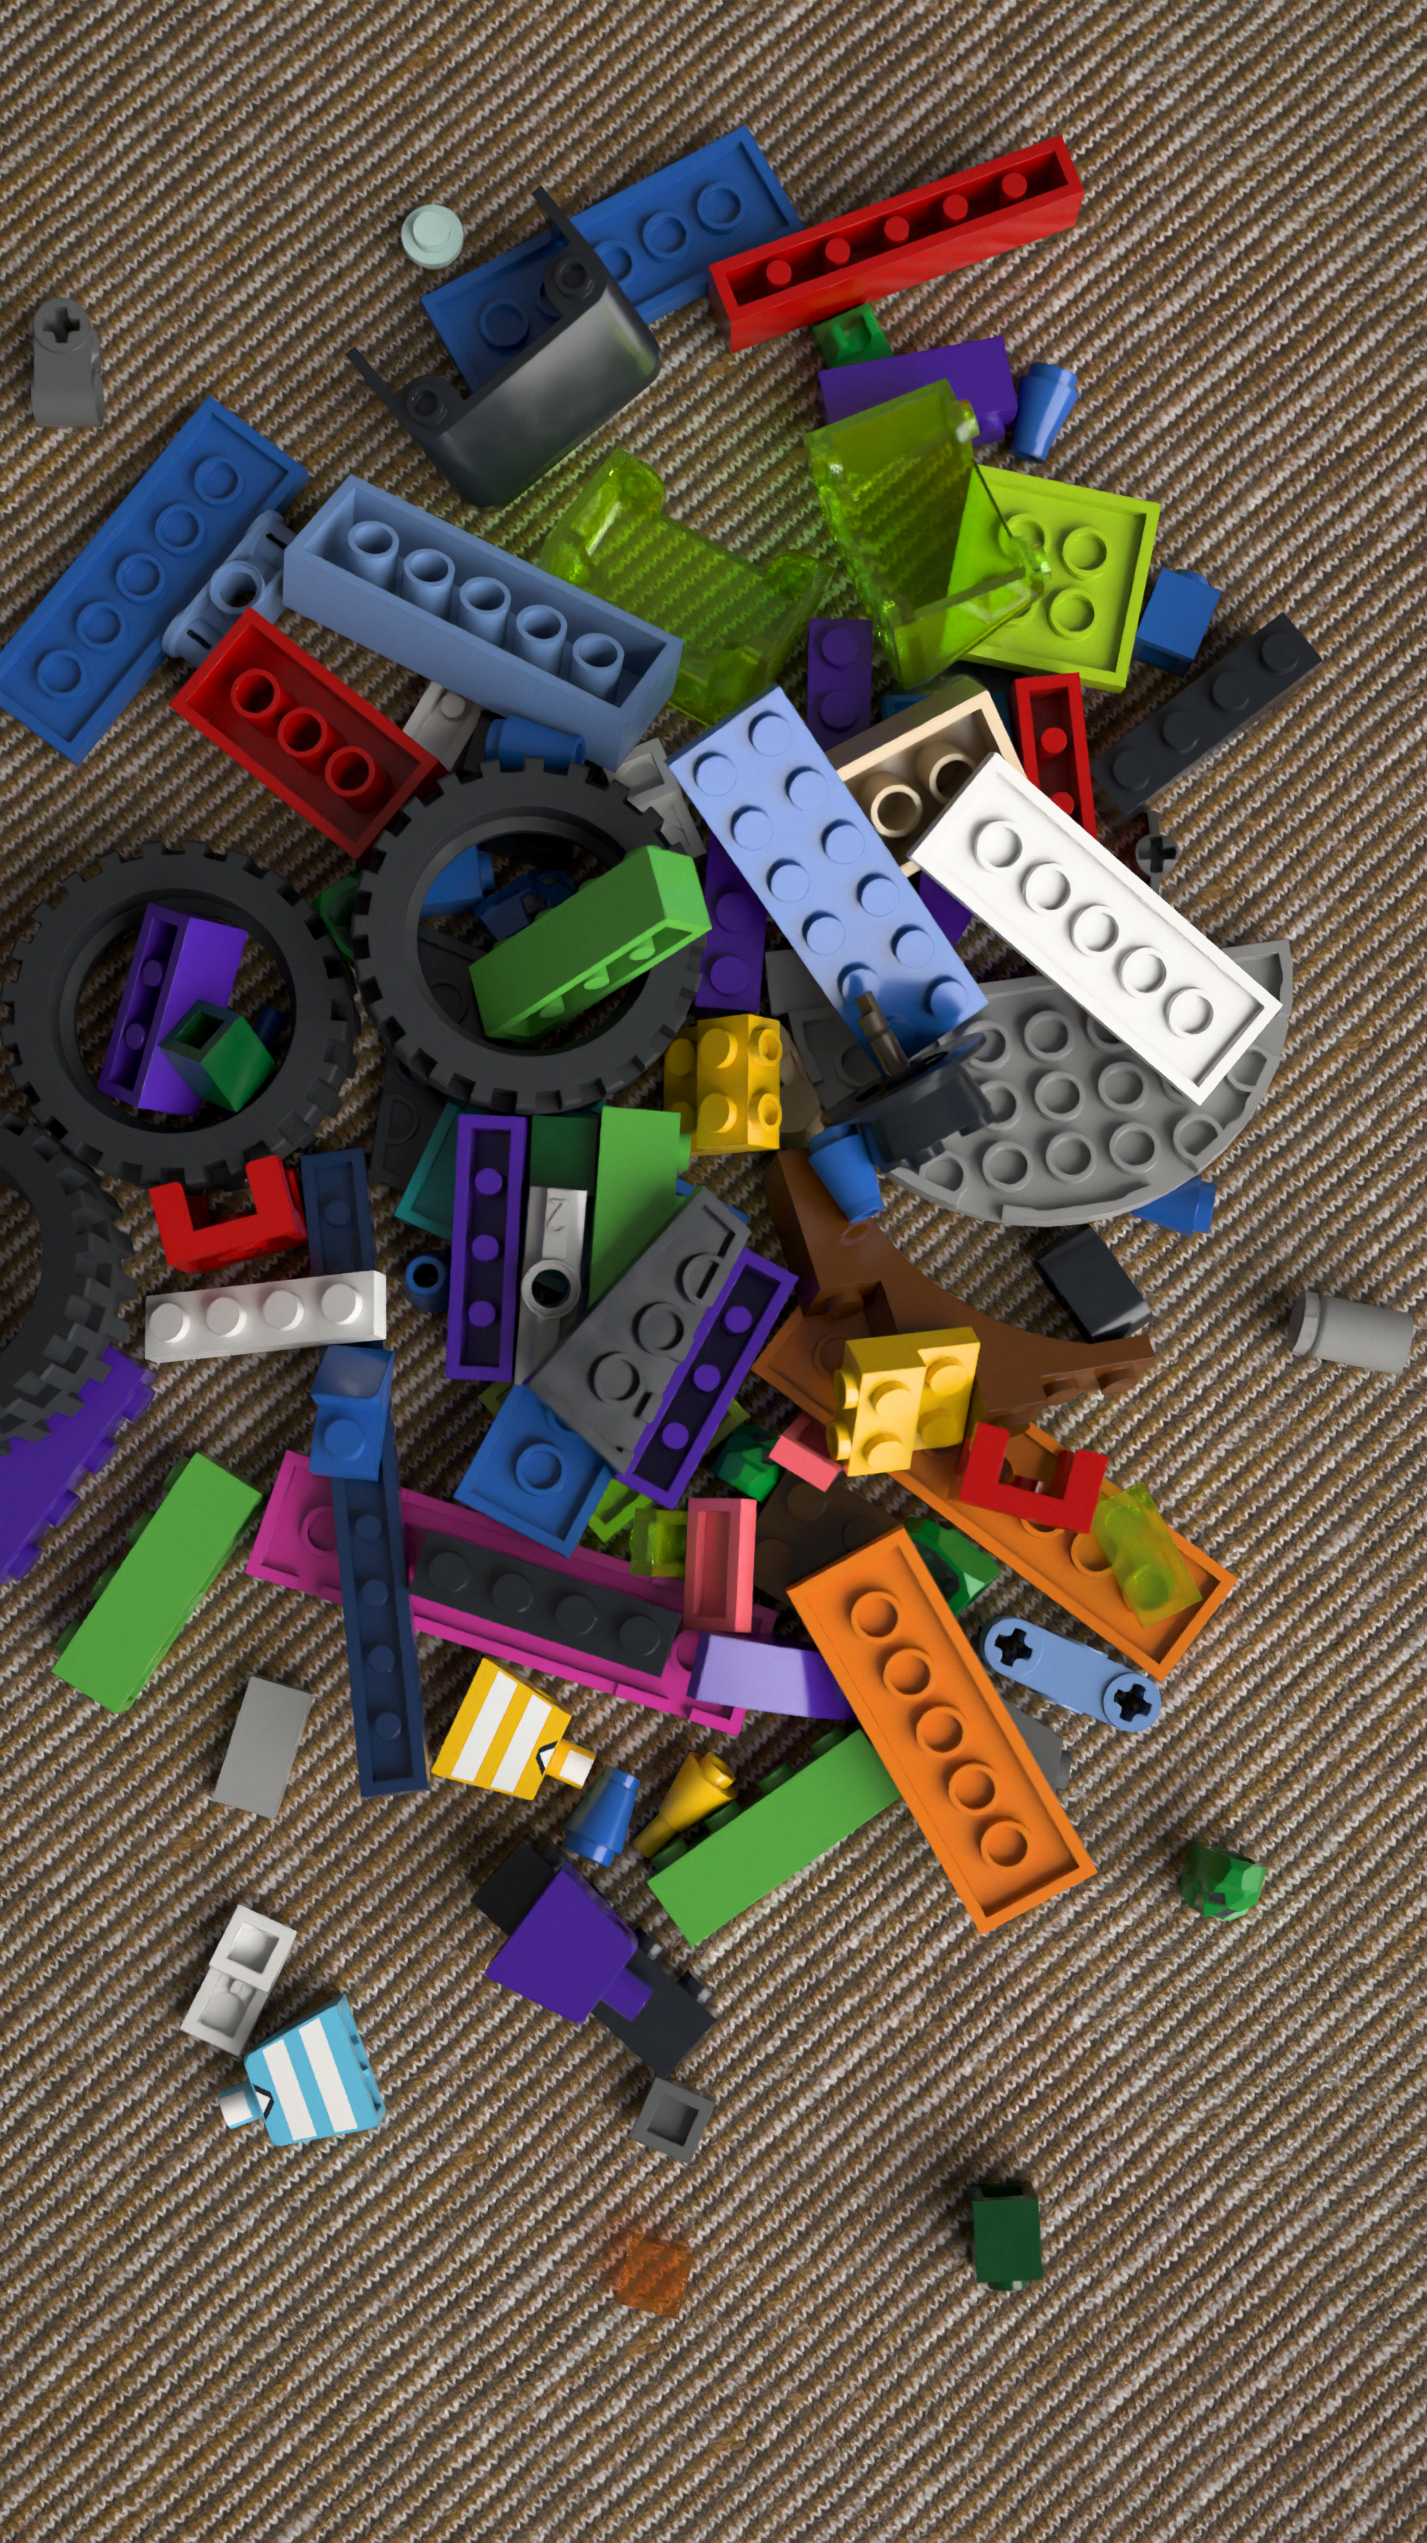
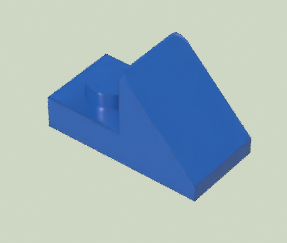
M329 1344L310 1392L311 1398L318 1405L308 1467L312 1475L378 1481L395 1361L394 1351Z

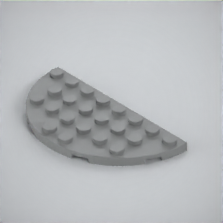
M1289 939L1220 949L1283 1006L1200 1106L1191 1103L1044 975L977 984L989 1001V1004L911 1059L957 1038L983 1032L987 1042L968 1062L965 1069L990 1101V1107L996 1119L986 1127L967 1136L961 1137L957 1131L941 1140L945 1151L935 1159L912 1169L906 1163L890 1172L884 1173V1175L916 1196L947 1210L979 1220L1015 1226L1052 1227L1083 1224L1112 1218L1143 1207L1174 1191L1201 1173L1227 1149L1246 1126L1268 1090L1280 1063V1055L1285 1042L1288 1019L1291 1015L1293 1003V968ZM833 1005L788 1011V1023L793 1043L804 1064L808 1079L819 1096L824 1112L857 1089L882 1076ZM855 1123L859 1134L862 1133L860 1124Z

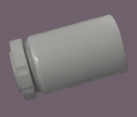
M1303 1290L1295 1302L1290 1316L1287 1336L1288 1351L1304 1355L1307 1352L1312 1357L1399 1375L1405 1366L1411 1347L1413 1316L1405 1312L1336 1297H1318V1294L1315 1292Z

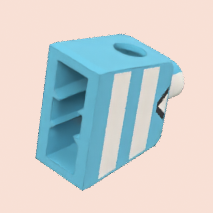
M345 1994L331 1999L252 2046L243 2057L249 2080L219 2091L220 2107L229 2128L233 2129L263 2117L274 2146H283L371 2129L379 2126L386 2112Z

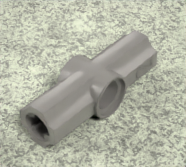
M529 1186L513 1384L522 1385V1382L576 1323L578 1301L581 1294L580 1271L587 1190ZM543 1270H559L568 1278L569 1288L567 1294L556 1304L547 1305L540 1303L532 1295L531 1285L533 1279Z

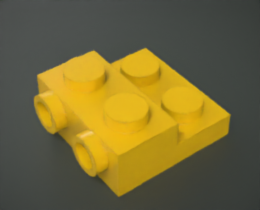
M744 1014L697 1020V1026L679 1028L664 1051L663 1111L681 1113L680 1132L691 1133L690 1157L779 1149V1126L782 1120L780 1105V1060L782 1057L780 1021Z
M971 1326L848 1340L845 1342L842 1369H836L833 1377V1389L837 1406L835 1420L827 1423L826 1441L831 1458L842 1461V1467L847 1477L910 1469L913 1450L962 1444L980 1341Z

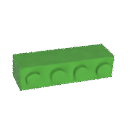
M655 845L635 848L624 856V861L601 877L590 879L580 885L578 892L557 907L540 912L534 918V922L513 937L496 942L492 946L491 952L469 966L485 1035L487 1037L533 1044L711 930L712 927L693 858L662 850L661 847Z
M602 1106L597 1131L595 1194L592 1201L585 1312L686 1199V1196H675L677 1171H688L691 1149V1133L680 1132L681 1113Z
M195 1452L191 1460L183 1456L174 1465L162 1485V1488L169 1492L155 1514L147 1510L136 1522L126 1540L133 1548L119 1568L112 1564L101 1575L90 1594V1597L97 1601L84 1622L75 1619L67 1627L54 1648V1651L61 1655L51 1672L114 1714L131 1708L271 1495V1493L208 1452Z
M841 1723L830 1727L809 1744V1747L814 1752L813 1755L795 1768H792L788 1760L782 1762L756 1782L761 1790L759 1794L741 1807L736 1799L732 1800L704 1819L703 1822L709 1830L687 1844L681 1836L666 1845L650 1859L656 1868L648 1873L646 1883L691 1947L704 1940L902 1796L879 1754L857 1723L847 1730L844 1729Z

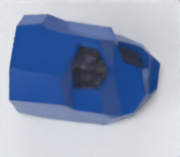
M543 868L526 876L521 875L497 893L486 897L472 910L483 930L495 944L502 939L513 937L534 922V918L540 912L557 907L575 894L576 886L566 871Z

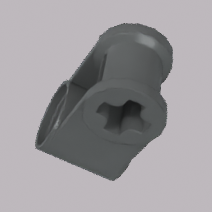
M64 297L49 299L39 307L33 321L34 370L31 376V401L36 425L38 427H102L105 404L101 378V343L99 336L90 324L88 314L79 303ZM76 330V331H73V332H70V333H69V335H68V342H67V343H62V344L59 343V342L66 341V339H67V331Z

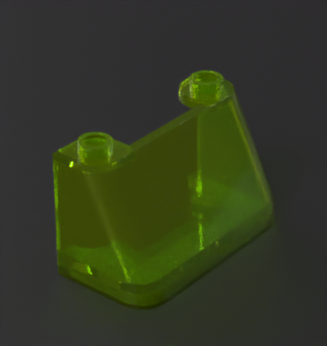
M947 378L803 435L814 490L825 526L868 620H873V631L903 692L932 680L1041 599L1045 592L1044 582L1052 579L1049 561L1042 545L1039 542L1030 545L1023 534L1013 537L974 459L971 439L980 435L974 410L967 398L960 401L957 400Z
M617 447L545 537L538 568L684 640L674 692L666 703L702 724L711 727L775 681L808 625L809 618H812L825 596L836 569L812 555L797 549H786L779 552L769 565L767 571L662 513L666 494L662 478L650 464Z

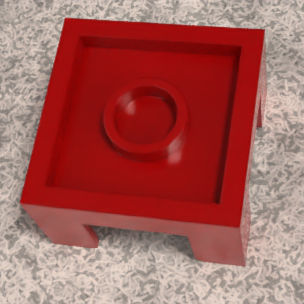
M277 1155L248 1162L246 1172L257 1214L254 1215L253 1211L234 1213L215 1220L216 1225L214 1226L206 1199L202 1196L186 1198L183 1186L180 1183L173 1182L148 1189L168 1265L195 1276L308 1245L304 1197L297 1170L293 1167L284 1169L282 1160Z
M976 1422L972 1437L967 1438L964 1431L963 1442L947 1497L948 1500L1069 1532L1090 1534L1109 1456L1084 1449H1079L1076 1452L1061 1451L1058 1454L1047 1496L1043 1495L1045 1483L1034 1479L1007 1473L1005 1483H998L1010 1437L1007 1429Z

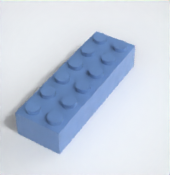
M352 474L348 476L284 550L282 605L506 719L509 715L515 714L569 735L582 736L586 746L585 759L613 773H616L674 692L684 640Z

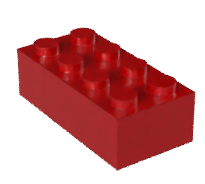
M250 606L168 704L194 728L366 870L373 857L374 842L383 829L390 832L400 820V808L414 795L420 802L436 791V780L450 773L437 758Z

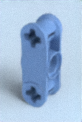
M274 509L267 510L253 521L238 546L224 563L215 570L210 580L187 608L182 610L167 627L161 645L163 652L174 659L182 657L198 669L249 606L274 625L275 621L287 608L282 605L284 550L297 536V534L285 526V520L282 515ZM247 591L256 592L254 599L248 605L240 608L232 607L235 598L241 593Z
M1010 1615L993 1618L980 1631L978 1639L979 1654L988 1666L1000 1674L1030 1687L1029 1690L1069 1710L1081 1715L1086 1713L1113 1727L1131 1733L1143 1731L1150 1727L1160 1714L1162 1705L1160 1692L1151 1680L1107 1659L1108 1655L1056 1631L1053 1634L1028 1621ZM1015 1628L1019 1629L1017 1640L1025 1645L1023 1654L1020 1657L1010 1654L1005 1663L1000 1662L1003 1651L994 1645L995 1639L999 1634L1010 1636ZM1135 1683L1133 1694L1141 1699L1140 1707L1137 1711L1126 1709L1122 1716L1119 1717L1122 1707L1113 1701L1114 1695L1118 1689L1129 1692Z

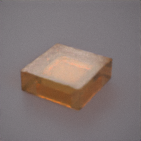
M632 2232L614 2303L678 2320L695 2255V2248Z

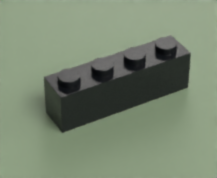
M1284 612L1271 620L1089 764L1094 810L1114 834L1308 682L1323 659Z
M440 1529L428 1530L407 1592L408 1594L659 1678L662 1676L683 1612L682 1610Z
M527 1833L476 1889L470 1901L509 1936L563 1862L566 1861L571 1864L572 1860L558 1845L546 1836H543L537 1842ZM594 1880L588 1883L614 1912L620 1908L619 1903ZM639 1924L633 1931L639 1938L638 1947L625 1967L654 1988L652 1995L632 2022L626 2020L601 2000L598 2001L591 2013L665 2080L718 2021V2008L711 2003L717 1995L691 1969L688 1968L681 1975L663 1958L668 1952L667 1947L649 1929Z

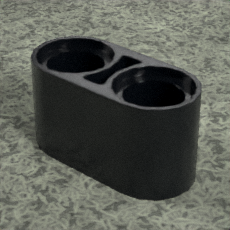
M1088 1223L1075 1225L1031 1256V1262L1038 1275L1088 1344L1127 1338L1153 1320V1314L1138 1289L1100 1236Z

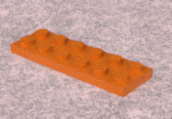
M903 1524L787 1587L788 1596L981 1936L1098 1873L1090 1855Z

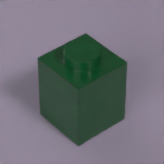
M200 998L158 1045L195 1096L236 1113L257 1092L262 1083L278 1066L242 1014Z
M532 1115L530 1121L527 1198L529 1196V1186H547L587 1190L586 1201H591L595 1194L598 1119Z
M1012 2182L966 2185L970 2264L976 2282L987 2283L988 2288L996 2291H1016L1025 2288L1028 2280H1043L1039 2198L1032 2183Z

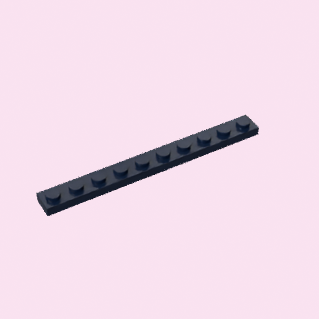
M364 1148L300 1156L311 1277L371 1270L379 1272L368 1160ZM386 1339L335 1344L387 1350ZM329 1345L318 1346L320 1365ZM390 1389L378 1481L331 1477L360 1793L363 1799L431 1790L412 1595L407 1593L410 1586V1573Z

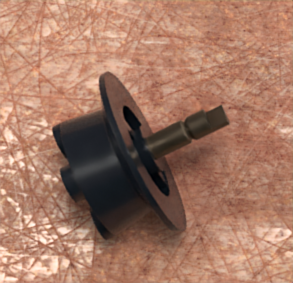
M867 991L854 998L862 1013L856 1019L865 1036L870 1038L869 1044L886 1075L867 1083L827 1110L820 1118L824 1127L859 1123L873 1165L879 1168L881 1174H884L908 1163L911 1169L921 1166L945 1151L941 1140L957 1131L961 1137L967 1136L986 1127L996 1119L990 1107V1101L965 1069L968 1062L987 1042L983 1032L957 1038L908 1061L893 1031L888 1029L889 1023L872 991Z

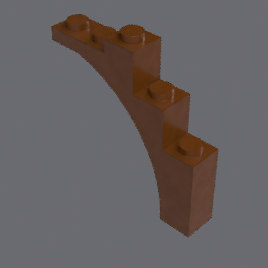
M808 1147L776 1152L761 1181L788 1270L799 1277L794 1285L803 1318L826 1314L829 1319H842L850 1317L863 1309L872 1338L972 1327L980 1341L965 1425L967 1438L972 1437L976 1422L1005 1428L1009 1431V1438L1026 1432L1030 1428V1422L1044 1405L1054 1406L1063 1404L1076 1398L1080 1393L1100 1390L1101 1394L1105 1396L1125 1392L1137 1385V1378L1156 1358L1147 1334L1093 1344L1058 1340L1024 1331L993 1319L963 1303L936 1285L910 1263L884 1235L872 1217L852 1224L848 1222L845 1213L841 1211L808 1163L807 1159L812 1155Z

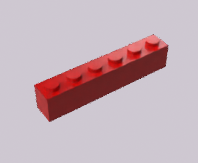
M1059 135L708 265V299L729 352L732 354L1074 227L1085 191L1063 137Z

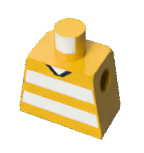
M488 1654L479 1665L431 1773L515 1797L533 1800L545 1774L581 1790L597 1754L562 1738L574 1713L570 1708L498 1658Z

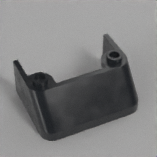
M542 185L531 194L550 230L565 247L550 261L544 276L546 294L554 307L562 315L559 320L465 400L447 380L436 375L416 377L394 395L356 347L346 354L347 358L461 499L474 511L484 514L496 513L509 506L651 385L658 377L662 367V352L654 334L601 258Z

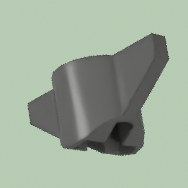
M1146 811L1145 836L1136 844L1130 854L1128 863L1130 871L1159 895L1160 881L1168 876L1177 863L1179 849L1173 839L1160 834L1157 812Z

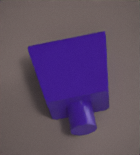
M566 1861L563 1862L494 1955L484 1973L491 1980L577 2024L584 2022L599 2000L603 2001L626 2020L632 2022L654 1991V1988L625 1967L638 1947L639 1938L573 1866Z

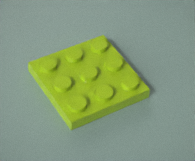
M976 464L970 483L936 654L1034 676L1079 672L1081 686L1121 694L1126 686L1161 504Z

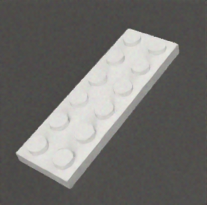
M997 752L988 753L905 855L1184 1097L1196 1105L1200 1106L1283 1006Z

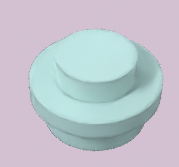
M439 205L419 207L406 218L402 227L401 238L404 250L413 262L428 269L444 268L458 257L463 248L464 234L461 222L446 207Z

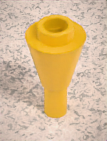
M690 1752L659 1807V1814L633 1840L636 1849L646 1858L651 1859L677 1831H684L736 1799V1792L731 1785L736 1780V1777L727 1764L711 1752H707L704 1757L695 1752Z

